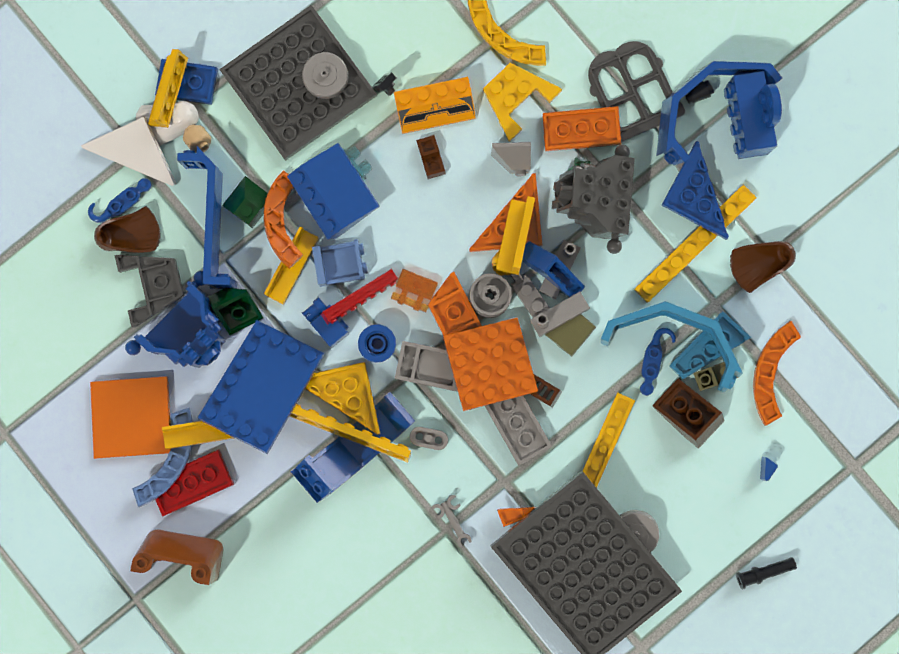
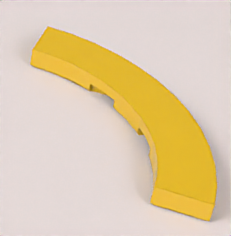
M467 0L475 27L493 49L516 62L546 66L545 45H532L516 41L495 23L489 11L487 0Z

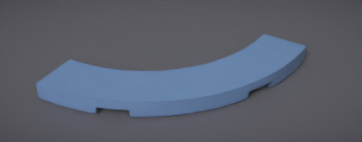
M190 408L171 414L173 425L193 422ZM192 445L172 448L161 469L146 482L132 488L138 507L157 499L176 482L188 462Z

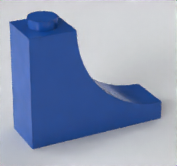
M530 241L525 244L522 261L528 267L546 278L568 298L578 292H582L585 288L583 283L557 256Z

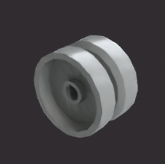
M493 273L484 274L478 277L471 286L469 293L470 304L473 310L480 316L486 318L498 317L510 305L512 298L511 287L507 280L500 275ZM492 293L494 295L493 299L491 300L487 297V294Z

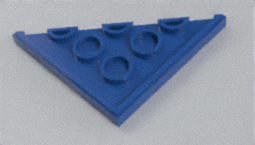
M696 141L688 154L690 158L682 165L661 206L727 240L729 235L724 225V219L716 200V194L709 178L700 144Z

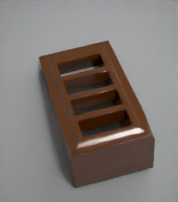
M534 374L536 385L538 382L541 384L538 387V392L530 395L553 408L562 391ZM545 386H547L548 388L541 397L540 394ZM552 390L555 391L550 400H546Z

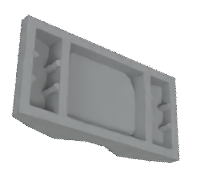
M402 341L395 379L458 392L445 349Z

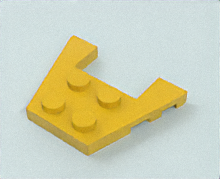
M509 63L483 88L486 98L509 142L522 131V128L509 116L535 90L549 103L562 92L560 87L512 63Z

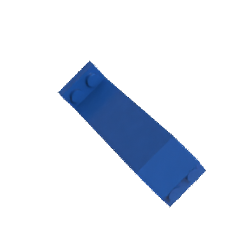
M198 146L197 153L192 150H184L183 153H177V161L185 169L207 170L203 285L210 286V289H237V282L232 277L228 276V274H219L223 173Z

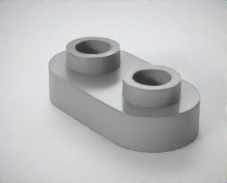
M416 427L410 433L411 442L419 447L442 450L448 444V437L442 431ZM418 433L423 434L422 440H417L416 435ZM436 437L442 438L441 444L435 443Z

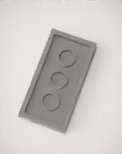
M524 396L485 406L518 466L552 447Z

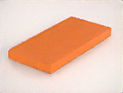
M618 106L543 113L545 152L621 145Z

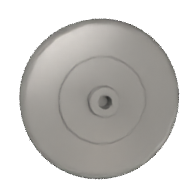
M322 52L313 55L307 60L303 67L302 79L306 89L313 96L321 99H330L338 96L345 89L348 83V70L344 61L339 56L329 52Z
M630 510L622 513L620 517L651 553L659 541V528L655 519L648 513L640 510Z

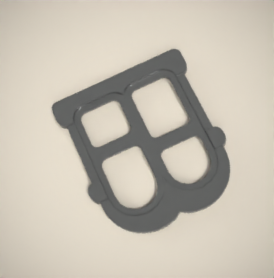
M637 41L624 43L616 51H607L599 54L591 62L588 71V78L591 84L590 94L597 98L601 108L616 107L628 101H633L641 117L639 121L625 127H620L621 142L660 126L661 111L653 115L647 113L637 91L639 86L657 80L665 98L673 93L662 70L663 61L656 57L648 45ZM640 54L649 61L652 73L633 80L627 70V60L632 55ZM608 66L618 69L628 89L627 94L613 100L606 98L598 79L599 72ZM680 101L677 118L685 114L684 106Z

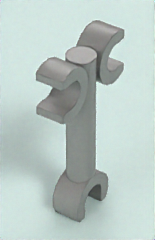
M451 495L447 501L435 504L431 509L440 508L441 513L436 516L437 519L442 518L444 513L446 514L458 537L457 544L461 548L463 547L461 543L462 538H467L469 543L472 541L471 537L464 533L452 509L456 510L461 505L459 503L453 506L451 500L456 496Z

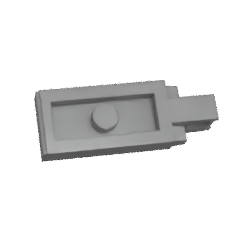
M520 273L519 275L510 274L514 280L511 284L513 290L532 318L550 309L526 274L524 276H521Z

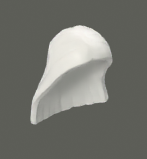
M186 101L176 102L168 128L150 126L159 146L183 135L188 126L196 125L199 120V114L193 104ZM142 105L136 113V120L146 117L149 121L153 105Z

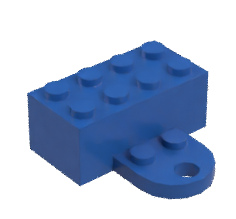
M764 71L735 75L725 86L726 88H724V97L728 99L729 104L727 106L728 117H731L732 121L730 131L731 135L735 138L733 145L734 153L738 155V159L768 155L777 147L774 127L780 122L782 114L781 97L778 87L775 84H766Z

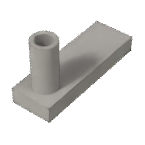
M563 240L556 256L570 270L581 248ZM545 278L539 292L556 300L560 290Z
M578 292L532 318L530 322L538 336L542 337L588 311L590 307L581 292Z

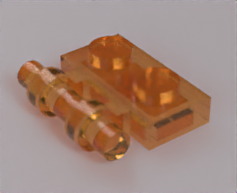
M402 269L396 287L402 289L401 294L393 292L391 299L397 301L400 305L405 304L413 307L415 311L420 310L426 313L428 305L422 302L424 298L427 300L433 298L438 282ZM408 292L417 295V300L406 297Z

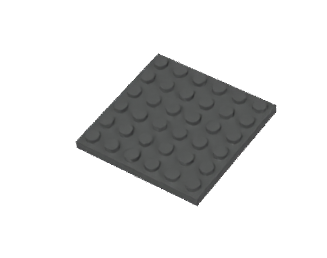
M312 5L219 69L285 161L377 96V93ZM322 52H329L339 56L344 61L348 70V83L345 89L338 96L330 99H321L313 96L306 89L302 79L303 67L307 60L313 55Z

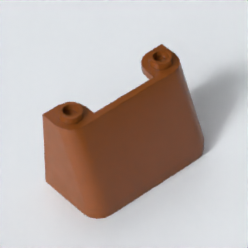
M153 530L148 533L135 554L130 571L145 573L152 568L156 561L191 565L192 579L196 583L210 585L219 578L224 551L223 545L215 539L164 530Z

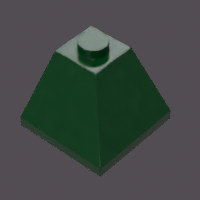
M245 176L222 206L253 228L264 214L268 193Z
M224 288L209 296L213 311L229 335L254 324L256 320L259 321L264 318L247 289Z

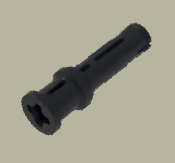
M790 557L765 567H752L749 571L737 572L736 579L743 590L746 586L755 583L759 585L767 578L796 570L797 565L794 558Z

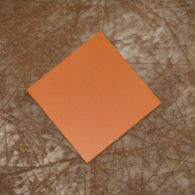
M167 376L90 382L94 459L167 454L171 451V449L165 450L162 427L171 426L169 382Z

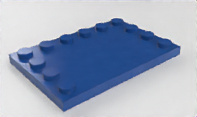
M256 320L198 416V419L268 454L322 361L324 353Z

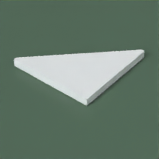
M142 117L81 145L85 150L171 186L176 185V181L150 125H148L146 117Z

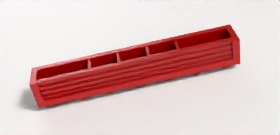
M390 269L324 310L321 316L327 325L335 323L339 317H345L350 310L351 312L356 310L358 305H364L368 299L375 298L379 292L383 293L387 290V287L397 284L398 277Z

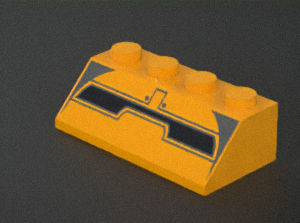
M468 77L394 92L402 134L476 119Z

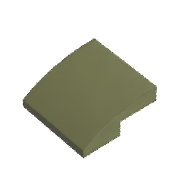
M579 315L545 334V336L572 357L595 330L596 326L583 315Z

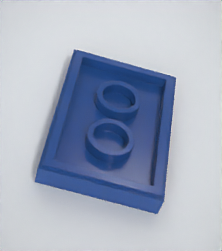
M161 59L155 95L158 90L166 59ZM187 63L176 100L212 105L218 68Z

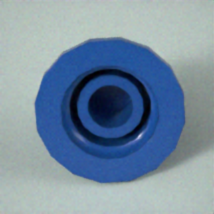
M380 324L370 325L365 328L358 339V349L361 355L374 363L384 362L389 359L396 348V338L393 332L388 327Z

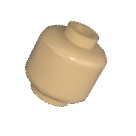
M190 125L184 131L183 141L195 153H197V146L205 152L211 144V136L203 126Z

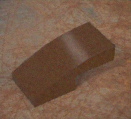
M435 135L416 140L427 179L445 175L446 172Z

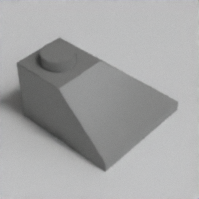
M531 142L492 143L491 156L510 174L526 176V173H530Z

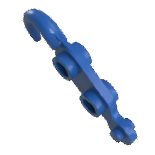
M142 178L138 182L137 187L126 188L109 202L106 210L100 216L93 214L95 203H92L88 208L89 218L94 222L101 223L122 215L139 201L142 192H147L151 189V181Z
M669 328L658 329L645 350L641 369L644 383L640 386V392L645 396L653 393L652 381L659 374L662 360L661 336L669 334L672 342L675 343L676 341L674 332Z

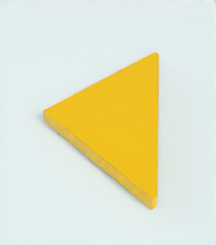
M365 362L313 374L305 388L306 390L377 435L380 434Z

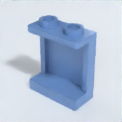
M358 239L354 240V242L326 247H312L317 280L320 287L365 279L364 274H367L368 271L366 262L362 263L361 255H364L363 244H359Z

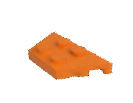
M451 272L428 303V307L443 336L482 326L455 272Z

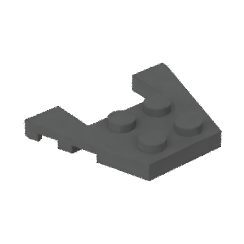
M114 255L118 272L122 273L138 268L147 303L146 306L127 310L131 327L139 326L185 296L176 259Z

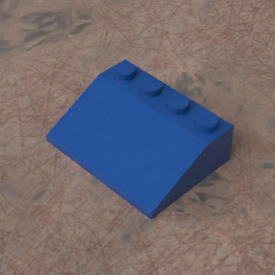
M339 143L300 165L287 176L328 240L337 239L380 207Z

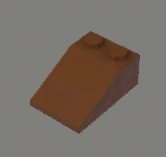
M679 378L652 405L681 435L698 449L725 421L720 410Z

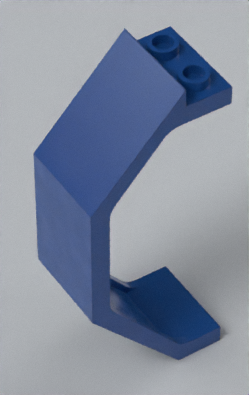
M713 61L704 66L662 101L656 156L664 153V159L673 166L683 163L690 158L675 139L678 104L682 97L708 75L735 76L764 71L767 85L778 83L782 76L771 63Z
M389 392L375 405L380 429L379 435L358 422L354 423L353 426L359 431L367 430L373 434L372 436L377 438L385 437L392 443L415 420L392 393ZM339 436L313 458L308 455L290 472L318 503L344 484L380 452Z

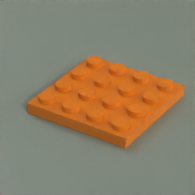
M518 317L443 336L463 412L538 392Z

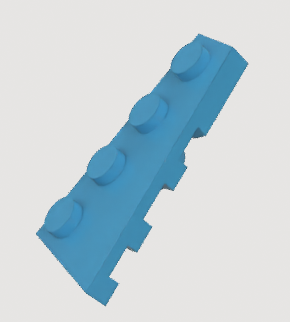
M723 311L714 319L718 321L731 350L751 338ZM703 331L669 367L684 380L721 357L711 335Z

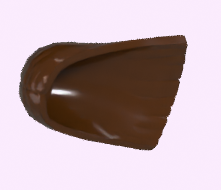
M147 206L134 213L107 220L97 226L94 232L96 244L105 251L151 252L155 251L160 243L159 224L155 215Z
M784 241L742 246L731 252V272L740 287L748 293H752L763 283L789 269L796 260V252L791 244Z

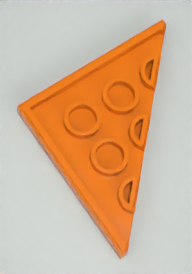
M533 173L511 200L526 202L528 196L535 198L526 243L530 241L537 246H542L536 173ZM511 200L469 248V252L501 249Z

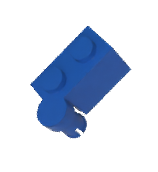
M318 297L302 314L325 342L333 348L349 335L347 331L349 327L342 319L340 321L337 319L335 323L327 325L321 313L331 307V305L326 306Z

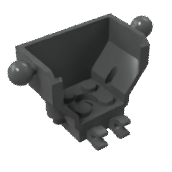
M626 145L617 146L614 156L603 159L595 165L581 163L580 166L574 165L572 170L561 174L559 180L554 182L553 185L556 200L552 201L551 209H556V213L567 214L569 219H574L575 223L580 224L591 237L611 239L607 243V250L611 254H617L621 251L622 243L619 241V237L629 233L635 158L629 157L630 150Z

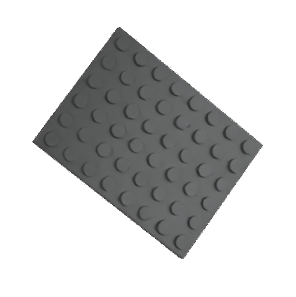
M580 471L490 545L581 654H606L682 592L680 587L583 471Z

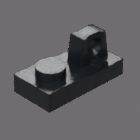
M392 72L386 73L372 88L376 92L384 91L388 96H391L396 91L393 88L395 85L393 81L397 77Z

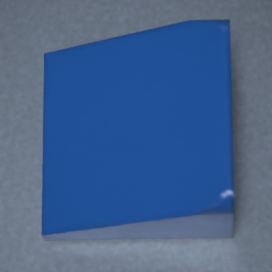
M767 457L761 458L760 479L762 481H769L778 468V465Z

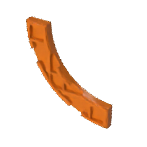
M283 170L275 179L268 192L264 206V227L273 251L282 263L290 269L302 258L303 253L293 244L284 227V205L294 187L287 177L289 174Z

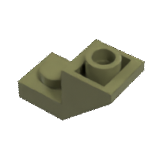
M725 362L693 373L700 391L719 385L725 371Z

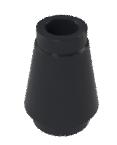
M708 80L701 81L685 95V98L689 104L710 98L714 93V89Z

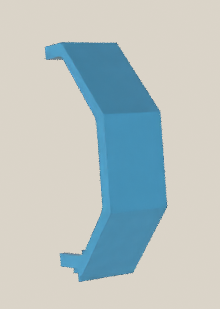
M664 301L608 321L601 337V344L609 346L616 330L659 316H666L695 327L711 335L725 362V371L717 390L726 392L728 389L731 390L736 378L743 374L718 321Z

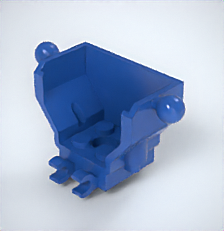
M202 270L194 274L193 282L188 281L186 283L188 286L185 289L188 293L145 337L142 334H136L134 336L135 340H130L126 343L125 350L129 355H137L142 346L147 352L166 355L175 365L180 363L185 367L189 364L200 368L202 365L208 366L218 358L221 346L226 340L219 334L222 328L218 325L219 319L213 314L209 297L199 288V286H204Z

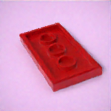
M220 449L187 463L176 482L164 494L155 499L162 517L234 485Z

